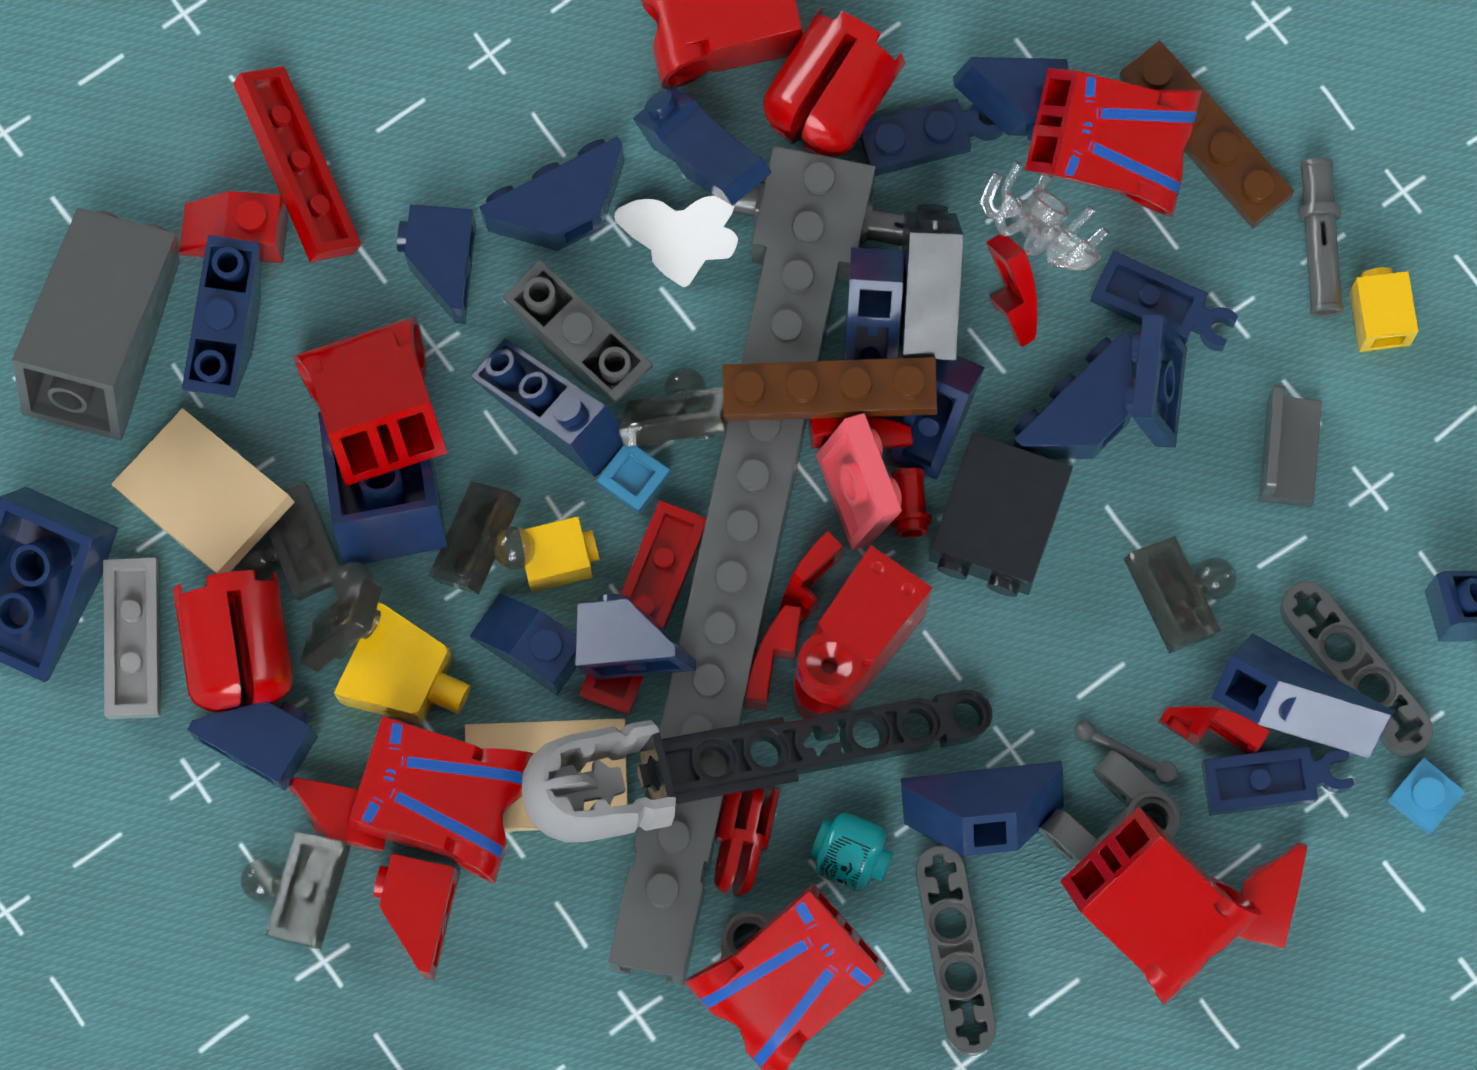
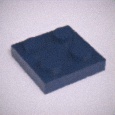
M1143 314L1141 332H1135L1132 340L1133 362L1137 364L1135 382H1130L1127 387L1126 408L1128 414H1131V417L1139 425L1140 429L1143 430L1156 447H1176L1187 347L1164 315Z

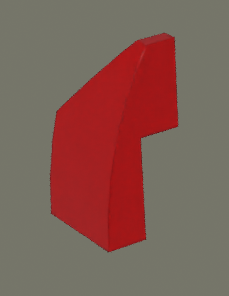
M1002 232L986 242L1002 282L1006 287L991 296L990 301L996 310H999L1006 316L1015 340L1021 347H1024L1034 341L1036 337L1038 314L1035 282L1025 250Z
M848 417L809 419L808 431L811 449L821 448L844 419ZM866 417L870 429H874L878 433L883 449L913 445L910 427L883 418Z
M829 531L813 545L795 569L778 611L779 614L785 605L801 607L799 625L818 609V598L809 588L842 558L843 546Z
M785 605L770 625L753 662L745 696L746 708L767 711L774 657L795 660L801 607Z
M1169 707L1158 721L1196 747L1206 731L1209 730L1245 754L1257 753L1270 733L1269 730L1237 713L1219 707Z
M300 778L290 779L288 787L293 795L298 796L313 822L311 824L318 835L324 833L327 840L376 852L384 850L385 839L349 829V818L358 789Z
M1298 842L1290 847L1289 851L1264 866L1261 864L1252 869L1250 876L1244 879L1241 894L1253 902L1262 914L1238 938L1285 949L1307 853V844Z

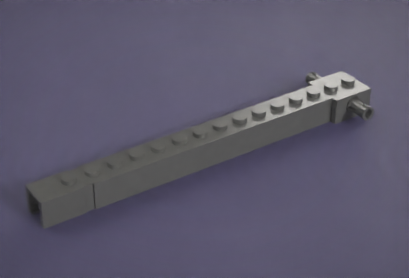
M773 146L769 169L772 173L766 177L765 182L762 181L760 186L754 187L734 204L735 207L732 212L754 217L753 220L756 222L752 239V262L763 264L741 364L821 361L838 280L849 282L851 247L861 248L862 244H866L867 240L902 246L904 215L873 209L874 204L871 203L875 183V166ZM808 419L728 421L679 644L696 660V670L672 673L659 730L662 739L742 724L746 706L745 696L748 680L759 647ZM706 750L700 754L699 765L707 775L719 777L726 773L727 762L719 752ZM647 788L645 797L651 799L649 790ZM725 795L676 804L675 817L671 826L647 831L638 826L634 843L636 853L633 868L629 867L608 960L611 971L629 975L630 969L660 974L667 976L666 983L685 987L683 981L687 978L705 895L703 883L705 871L710 872Z

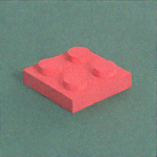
M865 413L845 418L816 453L817 461L851 550L871 545L902 511L900 488L896 480L889 477L882 460L883 447L881 439L876 430L870 429Z

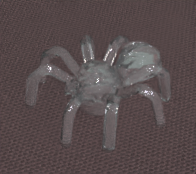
M1015 160L1002 185L1001 194L1003 202L1000 209L997 210L992 200L1002 180V176L996 171L993 172L981 197V205L985 215L995 220L999 234L1011 236L1016 232H1021L1022 235L1027 237L1024 244L1025 253L1037 256L1046 250L1047 260L1054 268H1064L1070 271L1087 270L1101 259L1095 247L1109 233L1108 229L1100 227L1088 241L1075 233L1096 212L1093 207L1087 206L1067 227H1064L1063 223L1070 211L1064 202L1046 191L1052 179L1051 176L1041 175L1028 200H1022L1019 197L1015 200V197L1011 194V189L1022 167V164ZM1015 217L1016 222L1007 227L1005 223L1006 218Z

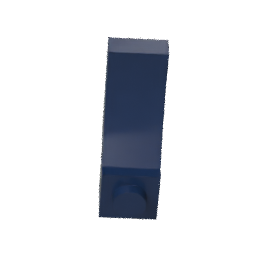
M672 86L666 91H661L652 96L645 104V108L633 118L654 150L676 162L687 179L732 206L772 173L761 156L748 149L719 126L699 107L695 99Z

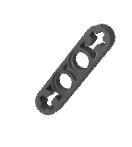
M1310 581L1299 582L1293 585L1286 592L1280 606L1281 617L1285 625L1320 668L1329 676L1358 692L1359 682L1367 676H1375L1384 681L1387 686L1388 695L1386 700L1380 704L1390 708L1395 700L1398 699L1403 706L1395 712L1397 717L1405 725L1414 721L1418 725L1419 730L1414 735L1418 743L1414 744L1410 739L1400 742L1395 737L1396 732L1399 730V725L1391 717L1380 741L1386 749L1399 757H1413L1421 753L1431 741L1433 735L1432 722L1427 713L1325 589L1319 584ZM1297 596L1304 601L1310 598L1316 600L1318 604L1313 613L1322 625L1327 617H1331L1335 622L1325 627L1317 639H1314L1309 634L1317 627L1313 619L1307 614L1298 617L1293 612L1298 604L1295 599ZM1333 635H1342L1348 638L1354 648L1353 657L1346 662L1331 660L1327 656L1324 647L1327 638Z
M934 846L927 849L920 856L916 865V881L946 1036L950 1046L956 1052L965 1056H977L984 1053L991 1046L996 1035V1023L965 866L957 852L946 846ZM942 858L945 866H954L955 872L949 874L947 878L948 892L951 895L956 891H960L962 900L944 899L934 905H930L928 896L939 897L940 894L936 878L926 877L925 871L932 868L933 859ZM955 910L964 917L966 929L960 937L946 939L937 932L935 919L940 912ZM964 962L974 969L976 983L970 990L956 992L947 985L945 972L954 963ZM980 996L983 1006L972 1005L973 1019L978 1025L985 1024L987 1030L979 1035L977 1045H969L967 1037H957L956 1029L963 1027L964 1024L962 1007L952 1012L949 1002L966 1003Z

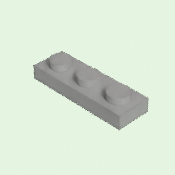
M156 557L103 560L104 716L108 720L161 717L159 561Z

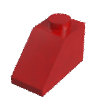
M227 191L186 203L179 250L180 255L204 258L207 237L212 235L259 242L261 244V262L283 263L288 212L281 195Z
M392 854L389 867L380 866L373 896L381 899L380 909L424 978L434 980L459 874L455 867Z

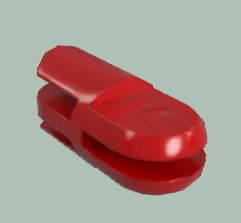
M770 786L766 789L764 795V788L725 795L716 834V840L720 841L721 844L715 867L714 884L720 892L726 894L730 890L732 883L733 895L735 897L744 896L751 890L756 877L761 851L768 850L781 788Z

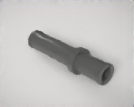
M1312 158L1302 161L1300 164L1304 205L1299 208L1300 221L1305 222L1311 302L1310 315L1315 317H1331L1343 313L1336 220L1341 217L1340 204L1335 203L1333 160L1328 158Z

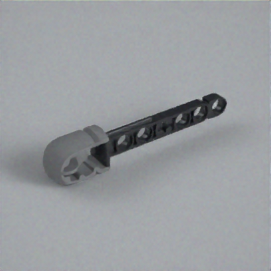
M961 690L936 695L932 700L917 698L786 723L783 717L664 739L661 738L660 731L652 720L625 725L622 731L616 727L576 733L546 743L530 757L522 774V796L525 809L532 823L545 835L566 843L589 842L635 833L638 826L645 831L671 826L675 817L676 804L797 782L799 774L928 750L938 741L941 748L969 743L976 740L990 726L993 718L992 708L989 701L981 693L974 690ZM957 704L972 706L979 716L977 728L964 729L960 727L953 718L954 706ZM908 713L922 715L929 724L928 737L923 739L911 737L903 727L904 715ZM859 722L872 724L879 733L878 746L873 748L860 746L853 737L852 729L854 724ZM837 726L840 727V742L827 745L820 753V756H817L814 748H805L803 743L811 736V733H814L817 741L833 739L839 732ZM756 741L771 743L778 752L777 764L772 767L758 765L751 756L750 748L752 743ZM706 750L719 752L727 762L726 773L719 777L707 775L699 765L700 754ZM639 752L642 765L637 767L641 788H648L651 799L647 797L639 798L633 804L610 807L614 796L623 794L626 791L620 767L609 768L599 759L620 760L624 759L627 754ZM594 761L592 763V771L579 773L587 762ZM598 800L590 810L583 811L584 802Z

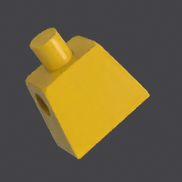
M377 602L334 694L343 705L415 724H422L432 703L459 714L467 701L471 685L447 675L453 660L448 647L386 605Z

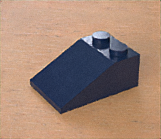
M318 412L332 527L343 567L448 548L433 458L346 486L331 446L322 414Z
M23 487L0 496L1 663L43 682L50 679L103 575V560H108L118 527L28 487Z

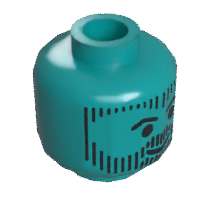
M843 812L836 816L834 821L828 818L824 820L813 844L810 858L817 861L816 871L819 876L850 890L860 892L867 888L872 878L880 882L883 881L894 852L885 849L887 832L882 826L851 813Z

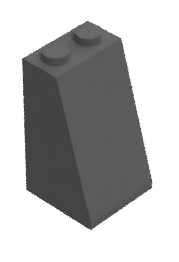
M77 208L12 358L23 415L122 440L180 263L176 233L169 232L156 224L142 225L119 219L114 214L106 211L93 212Z

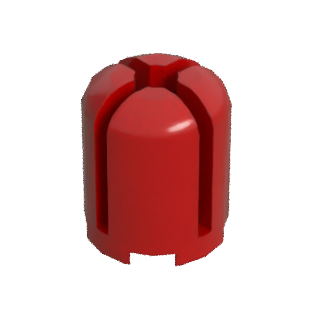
M820 8L765 93L763 99L765 116L776 133L789 143L795 144L802 136V139L806 141L802 146L804 152L838 158L850 151L905 65L903 55L900 53L896 60H894L887 51L876 43L881 33L863 21L843 11L840 12L836 19L823 16L822 8Z
M254 570L206 576L207 583L203 588L191 590L183 594L181 584L174 587L172 590L188 695L197 707L216 714L235 709L236 706L240 705L241 701L240 680L245 706L266 702L274 704L289 692L293 682V674L277 572H274L270 581L256 580Z

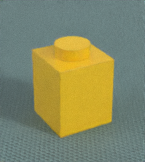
M1379 267L1363 272L1361 274L1362 277H1356L1349 295L1359 352L1411 346L1418 333V325L1409 272L1393 273L1392 268Z
M578 516L516 531L532 593L593 579L590 563L600 560L593 530L582 532Z

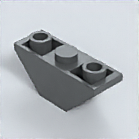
M540 260L503 295L505 302L549 354L582 384L614 403H617L653 367L648 359Z

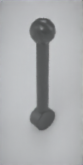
M1080 721L1074 728V734L1080 741L1092 740L1109 750L1118 752L1125 758L1155 772V777L1161 783H1170L1177 776V768L1172 762L1163 761L1158 763L1095 731V727L1089 721Z

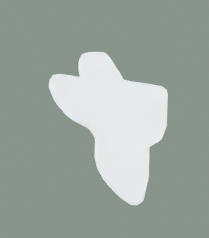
M717 196L701 198L681 211H675L664 202L655 199L635 200L619 207L615 211L614 218L616 223L632 238L649 248L652 254V263L665 276L682 287L690 285L705 260L728 259L733 255L738 244V237L735 232L724 227L735 206L728 204Z

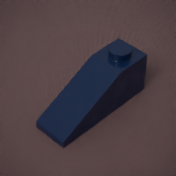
M851 247L844 360L897 358L903 293V250ZM873 416V417H887V418H892V416Z

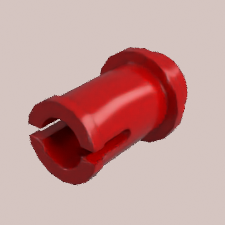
M919 468L898 469V472H891L890 477L896 480L900 488L902 511L890 525L896 528V535L898 537L915 538L926 535L928 533L927 526L932 523V516L926 513L924 470Z

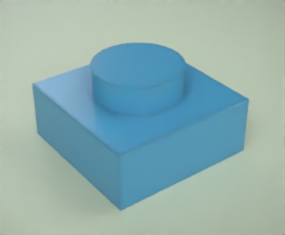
M627 440L596 482L598 487L640 516L671 473L670 469Z
M1423 757L1387 802L1426 834L1430 835L1463 796L1465 791Z

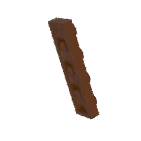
M1160 40L1121 70L1119 78L1122 82L1153 90H1203L1193 133L1184 152L1252 229L1292 198L1294 190Z
M936 357L722 364L723 417L725 421L842 418L865 413L866 417L937 414Z

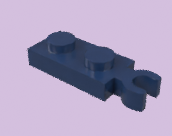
M958 98L870 120L861 132L860 139L867 164L875 166V176L968 153L971 151L969 137L976 136L985 141L995 140L1003 134V130L996 124L986 125L982 123L979 117L983 112L974 104L970 110L961 112Z
M1114 250L1090 300L1092 303L1141 325L1143 314L1164 315L1184 344H1186L1192 331L1199 334L1203 344L1214 351H1223L1227 340L1214 334L1211 326L1215 323H1224L1234 328L1238 318L1237 314L1228 308L1217 307L1210 310L1203 307L1208 296L1207 292Z
M1310 746L1204 759L1201 765L1209 816L1315 803L1318 800L1316 788L1318 786H1323L1326 790L1333 793L1348 791L1354 785L1353 778L1343 780L1334 778L1330 772V765L1335 762L1347 761L1349 759V752L1335 749L1325 754L1321 760L1312 761Z

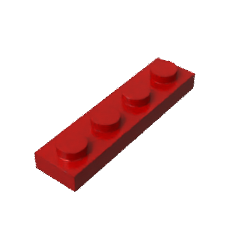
M285 66L240 73L233 82V85L309 262L353 255L362 244Z
M659 500L620 594L629 597V601L647 612L665 630L701 544L707 518ZM587 673L580 690V697L630 716L646 675L597 680Z

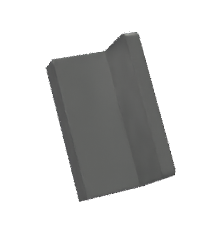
M1274 385L1267 400L1259 501L1311 507L1314 503L1322 400L1284 397L1285 386Z

